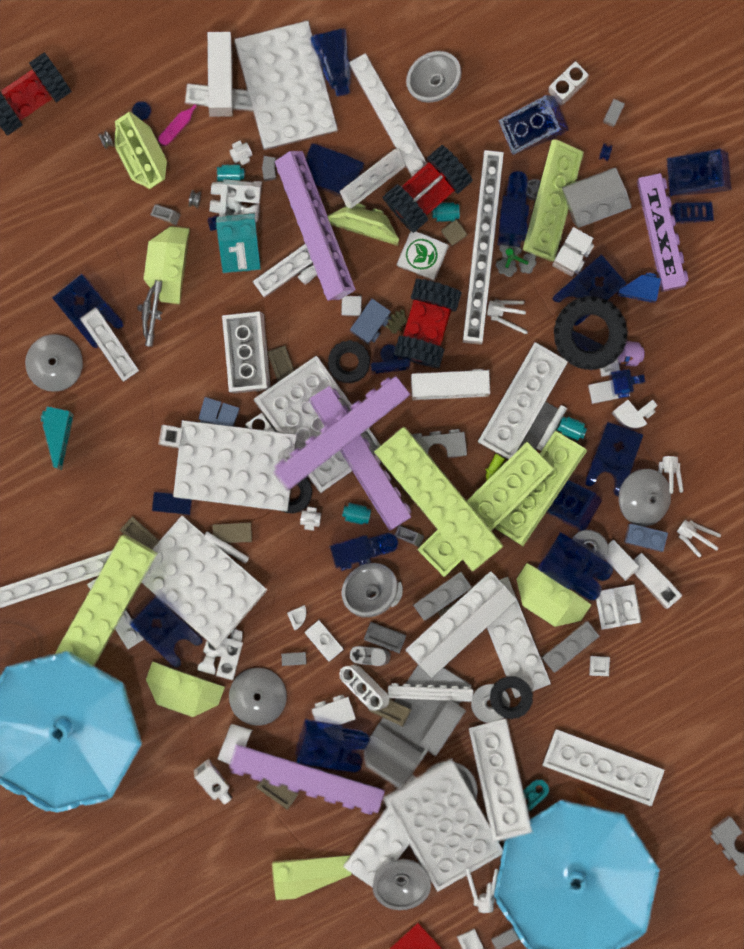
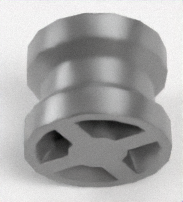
M531 179L527 182L524 191L526 197L530 200H536L541 183L540 180Z

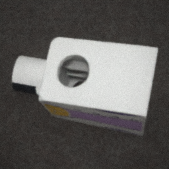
M209 759L194 770L196 780L213 800L219 798L223 804H226L233 798L228 792L229 785Z

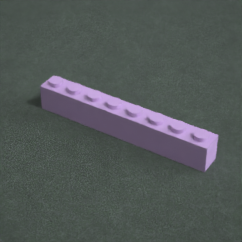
M289 151L275 161L277 171L283 182L291 208L296 216L297 224L304 237V242L307 245L310 258L315 266L327 301L340 300L355 291L354 284L303 151Z
M396 376L393 379L390 377L385 379L381 383L382 387L379 390H371L365 395L367 397L366 400L362 403L357 401L350 407L352 411L348 414H345V412L340 414L335 419L337 422L334 425H326L320 430L321 435L317 438L312 436L305 442L307 446L301 450L298 447L290 454L291 458L285 462L283 459L274 466L276 470H274L273 474L287 491L409 397L410 393Z
M330 386L309 399L310 404L324 426L328 424L330 426L334 425L337 422L335 419L343 412L345 414L349 413L348 408L345 405L342 406L339 402L340 396L335 389L332 390ZM359 435L342 448L340 452L390 531L410 519L411 510L406 503L403 504L400 500L401 494L396 487H392L389 482L391 478L387 471H382L379 466L381 462L377 455H372L369 450L371 446L367 439H362L361 435Z
M237 744L229 767L233 769L232 772L243 776L244 773L251 774L250 778L262 781V778L270 780L269 784L278 787L284 784L288 786V790L299 792V789L307 791L306 795L317 798L320 795L325 797V801L334 804L336 801L343 802L342 806L354 809V806L362 808L361 812L372 815V812L378 813L385 792L383 789Z

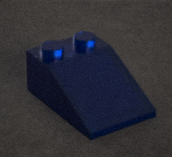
M545 95L498 120L512 155L545 143L569 131L555 96Z
M313 143L305 157L316 187L342 198L340 191L358 178L364 168V163Z
M722 149L667 158L670 196L708 194L732 190L728 152Z
M567 480L546 513L566 525L582 531L587 529L602 499L596 493Z

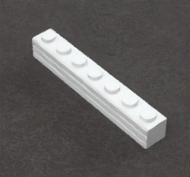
M394 683L388 687L389 698L473 702L474 689H471V687L459 689V686H452V688L440 686V688H435V685L423 687V685L417 684L416 687H411V684L399 686V684Z

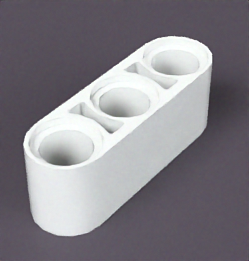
M354 664L345 666L340 670L339 675L342 682L369 709L375 711L388 706L389 696L360 666ZM350 670L353 672V678L349 675ZM363 683H364V684L366 685V687H367L366 692H365V691L363 690V688H362V684H363ZM376 696L380 699L379 705L375 701Z

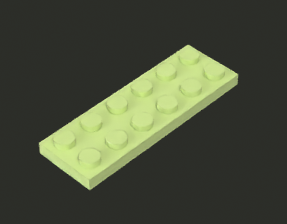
M552 140L523 246L524 251L548 261H555L569 209L562 187L576 182L584 153L559 140Z
M555 431L540 452V455L554 470L495 529L524 546L587 450Z

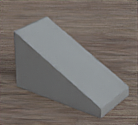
M156 204L151 213V216L173 225H177L180 214L176 211Z
M400 525L394 535L417 547H420L424 538L421 534Z

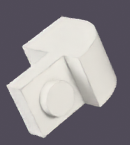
M627 400L615 409L612 414L622 426L629 429H638L647 424L643 417L649 418L656 412L654 408L657 407V404L652 400L637 411L631 402Z
M161 425L158 445L179 449L182 428Z

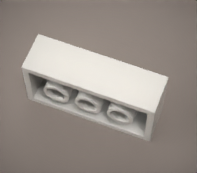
M208 32V95H205V106L209 108V117L232 116L231 32Z
M262 312L223 315L229 392L234 394L269 389L270 376L264 314Z
M473 369L472 371L411 374L412 400L488 397L490 394L489 370Z

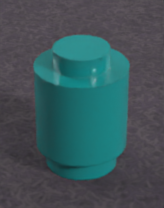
M240 164L217 167V181L223 182V179L244 180V168H241Z
M454 202L441 203L432 211V219L436 218V222L459 219V204H454Z
M563 416L557 430L562 435L578 441L579 438H584L587 428L584 427L585 423L569 416L568 418Z
M349 502L348 506L344 505L342 517H345L347 522L363 525V523L368 524L371 509H368L367 506Z

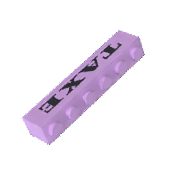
M661 173L638 178V190L658 278L661 279V291L683 288L686 286V282H688V275L686 270L683 271L681 264L684 263L683 254L678 251L677 245L680 244L678 234H675L673 226L676 224L674 215H670L669 211L671 201L670 197H666L665 189H667L666 179L662 178Z

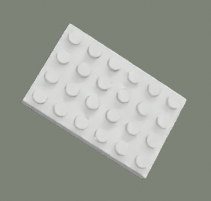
M308 21L234 39L264 150L337 132L336 122Z
M317 356L254 398V401L276 432L297 434L295 449L299 447L300 450L307 446L305 442L312 436L317 438L321 435L320 430L325 427L310 404V397L330 386L332 390L335 389L338 392L341 405H345L349 412L352 411L350 408L352 404ZM368 428L360 435L362 439H367L371 446L369 450L374 455V451L381 445ZM338 451L310 473L308 477L318 491L322 493L352 472L341 452Z
M182 421V434L178 451L173 497L288 511L290 490L287 491L273 472L276 470L274 466L283 459L286 462L291 458L290 454L296 447L297 434Z
M181 516L152 549L158 554L142 583L215 648H218L267 592V589L217 545L204 539V534L185 517Z
M451 759L403 786L402 789H398L383 798L420 863L428 872L437 892L466 876V868H469L471 873L503 853L499 842H494L491 828Z

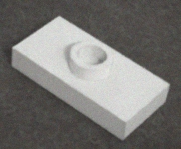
M319 620L304 632L328 661H331L344 650Z

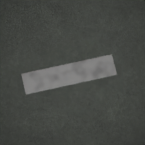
M547 402L543 404L518 450L526 442L535 450L537 449L536 447L558 408Z

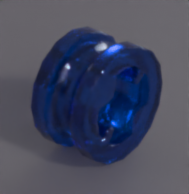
M603 143L599 160L605 159L608 162L613 145L607 146L606 143Z

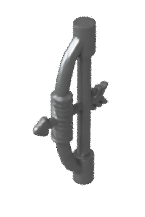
M155 280L154 285L147 294L143 307L142 304L137 306L139 312L142 311L141 319L143 334L146 339L145 345L150 347L153 346L155 319L161 320L160 315L163 313L157 310L159 293H161L163 282L161 280ZM153 293H154L153 306H152V310H150V309H151V297H152V295H153ZM149 314H151L150 326H149V332H148L147 321L149 320Z

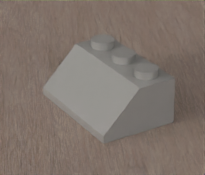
M616 167L562 187L572 221L578 228L632 208L627 191Z

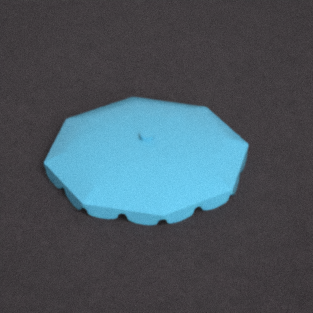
M68 651L7 666L0 676V785L17 795H24L30 803L38 808L51 812H62L80 805H91L112 798L142 745L124 684Z
M560 800L530 819L533 833L505 840L494 897L499 908L508 921L512 923L516 934L527 949H620L646 933L660 869L624 814Z

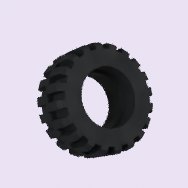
M587 296L578 298L565 306L556 319L554 327L556 347L567 362L580 369L597 370L607 367L617 360L627 344L628 327L625 317L618 307L601 297ZM586 315L601 317L609 329V337L606 344L596 351L582 350L573 340L572 331L575 323Z

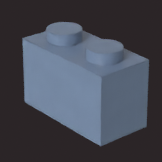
M371 299L351 327L350 332L368 345L371 341L375 343L381 334L378 332L382 326L385 327L389 323L388 319H391L389 316L391 311L374 299Z
M628 524L624 543L663 552L668 533Z

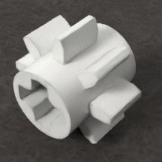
M241 141L233 143V149L229 150L234 163L240 162L241 165L250 162L248 157L252 156V152L247 142L244 144Z
M308 507L307 511L302 510L300 525H305V530L314 531V527L320 526L321 513L316 512L317 508Z

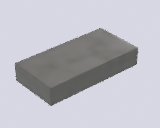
M370 622L364 640L400 654L406 635Z

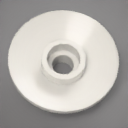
M487 684L478 688L473 694V702H471L475 716L487 723L503 719L502 716L494 711L493 707L487 706V701L490 700L491 689L494 684ZM504 691L502 701L506 706L510 707L509 696Z

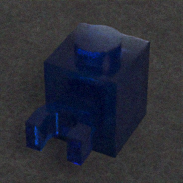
M630 369L609 373L613 396H618V399L630 397L629 394L634 392L633 385L644 384L645 382L644 375L631 377Z

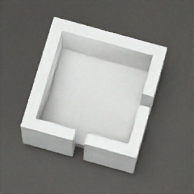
M573 227L552 266L571 277L574 272L578 274L585 262L582 260L583 256L588 257L594 246L591 243L594 238Z

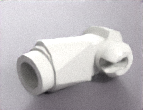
M314 264L302 270L298 276L304 285L317 276Z

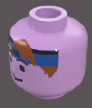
M627 341L624 351L617 358L619 364L637 366L643 361L644 348L641 347L639 342Z

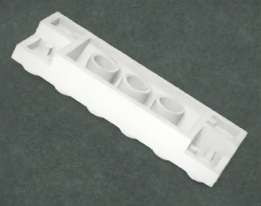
M490 571L415 640L406 651L432 678L517 599Z

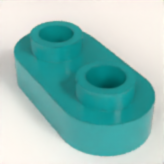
M540 779L534 780L523 790L524 797L528 800L526 805L528 811L548 795L549 787L545 781ZM538 785L542 786V791L540 793H537L535 791V788Z

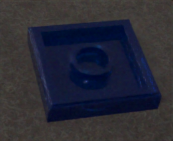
M409 359L371 363L372 374L404 371L410 368Z

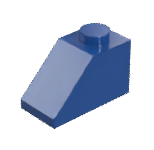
M646 273V275H641L621 288L617 296L655 303L661 279L657 278L656 274Z

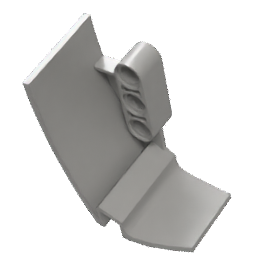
M419 664L406 682V684H411V687H416V684L423 685V687L435 685V688H440V686H447V688L459 686V689L472 686L445 667L431 678ZM396 698L394 702L412 711L404 727L382 718L365 746L364 759L366 766L402 789L428 751L435 756L438 754L466 711L459 706L461 701Z

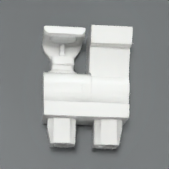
M223 179V182H212L211 194L221 195V200L211 199L209 211L219 213V217L255 213V220L257 222L259 218L262 181L243 182ZM241 202L255 203V205L248 208V205H242Z
M234 629L230 639L226 638L218 648H215L207 641L203 651L206 657L199 664L197 670L215 675L214 661L216 657H221L216 675L234 680L243 646L241 642L243 632Z

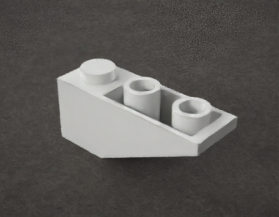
M642 553L633 560L640 568L634 574L665 609H668L682 597L668 579Z

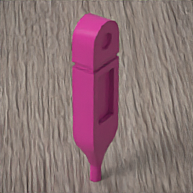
M195 104L192 108L182 111L165 131L159 136L161 145L168 146L190 122L193 110L197 107Z

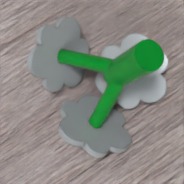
M506 239L505 243L499 247L504 258L496 262V267L499 269L498 272L500 274L511 277L513 273L517 272L516 263L513 261L517 260L519 261L521 272L530 274L537 263L535 261L536 255L530 253L525 254L523 259L518 257L517 254L521 253L519 241Z

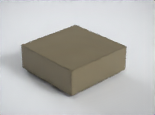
M457 220L441 230L451 246H454L468 235Z

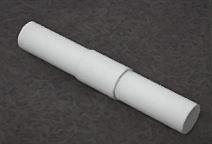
M560 405L536 447L538 450L542 451L557 429L567 410L566 407Z
M205 533L204 539L214 543L221 550L241 562L247 563L248 556L211 533Z

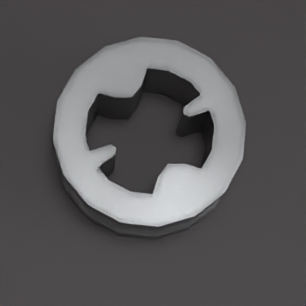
M107 130L104 134H98L105 150L108 149V146H114Z
M191 190L189 207L194 205L195 208H199L201 191L195 193L194 190Z

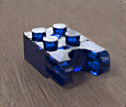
M521 171L512 172L508 179L506 196H503L500 209L497 245L520 247L521 241H525L529 205H526L527 176Z
M601 254L557 292L552 300L554 302H561L570 296L577 299L594 296L608 300L627 283ZM595 277L604 278V285L602 287L600 285L598 287L595 286ZM590 315L578 319L575 326L579 325Z
M80 274L52 297L90 345L96 349L99 346L80 320L81 317L97 308L104 320L110 322L115 328L121 329L124 327V322L85 274ZM78 296L84 297L85 300L83 305H77L76 302L78 301Z
M610 422L605 423L585 480V485L590 487L595 484L601 473H609L615 481L613 493L619 497L621 486L630 475L644 435ZM619 442L623 446V450L621 449L617 452L613 446Z
M562 532L559 533L537 568L566 589L570 590L571 588L589 600L598 599L602 592L601 585L594 578L605 581L613 574V567Z
M386 533L369 539L365 535L331 545L330 549L336 569L340 568L341 571L351 569L352 564L359 562L360 566L371 563L370 559L392 553L398 546V539L395 535Z
M157 595L129 621V625L175 668L181 665L180 658L174 652L176 642L184 639L190 641L195 646H200L203 643L201 637ZM159 618L161 625L152 626V620Z
M304 719L296 746V763L358 772L363 764L359 754L351 751L365 750L369 745L370 737L364 731L343 728L339 724Z

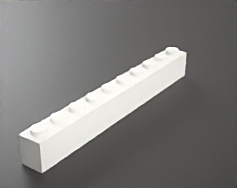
M485 150L483 155L463 343L482 344L504 152Z

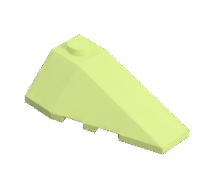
M350 855L273 861L276 900L296 899L352 875L351 872L344 868V864Z

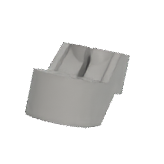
M355 646L350 651V658L357 664L384 666L390 661V653L384 648Z

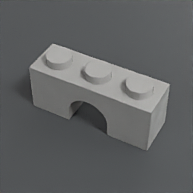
M460 429L449 430V434H441V431L430 432V436L423 437L422 433L412 434L427 454L432 445L440 444L445 447L447 458L467 456L465 432H460Z
M460 572L413 606L425 621L472 587Z
M585 621L566 639L554 646L541 658L552 672L555 673L595 641L599 635L589 622Z
M727 816L710 829L713 833L711 838L717 845L721 844L723 846V854L729 861L732 859L735 862L736 866L734 868L742 876L744 874V852H738L734 847V841L742 831L733 819Z

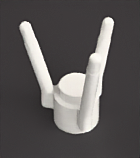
M490 300L487 315L492 316L491 320L498 321L524 334L528 333L521 327L499 317L503 316V312L525 315L526 311L505 307V305L524 304V301Z
M664 456L663 462H659L658 472L662 474L664 469V473H669L670 494L673 493L674 473H676L679 491L682 493L683 486L678 457Z
M686 519L677 530L680 534L679 538L698 557H701V554L687 537L691 539L692 536H695L714 550H718L717 546L696 533V530L699 529L716 537H721V534L700 526L692 520L689 522Z
M466 868L465 871L474 898V905L478 906V911L481 913L492 912L494 910L493 904L495 903L494 892L498 869L494 870L492 888L491 883H488L487 893L481 894L480 898H478L470 870Z

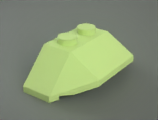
M126 113L115 121V148L131 179L151 189L165 180L167 160L151 128L133 113Z
M356 204L352 208L345 206L328 215L329 222L333 226L398 246L399 238L387 216L383 215L384 212L381 210L373 209L370 211L365 209L366 206Z
M170 226L148 242L144 281L150 288L154 285L155 280L163 281L158 298L161 302L180 304L190 231L188 228Z
M526 563L516 579L522 606L555 627L581 621L591 606L590 603L528 563Z
M153 661L146 678L157 705L191 717H195L218 706L225 688L224 686Z

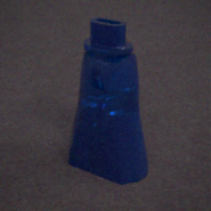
M345 28L310 37L312 47L320 61L328 83L332 86L331 89L335 91L336 97L351 94L349 85H351L347 30Z

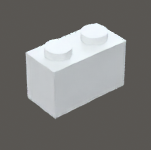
M344 695L333 698L334 702L326 704L325 701L314 704L315 708L312 709L319 731L356 719L349 697L344 698Z

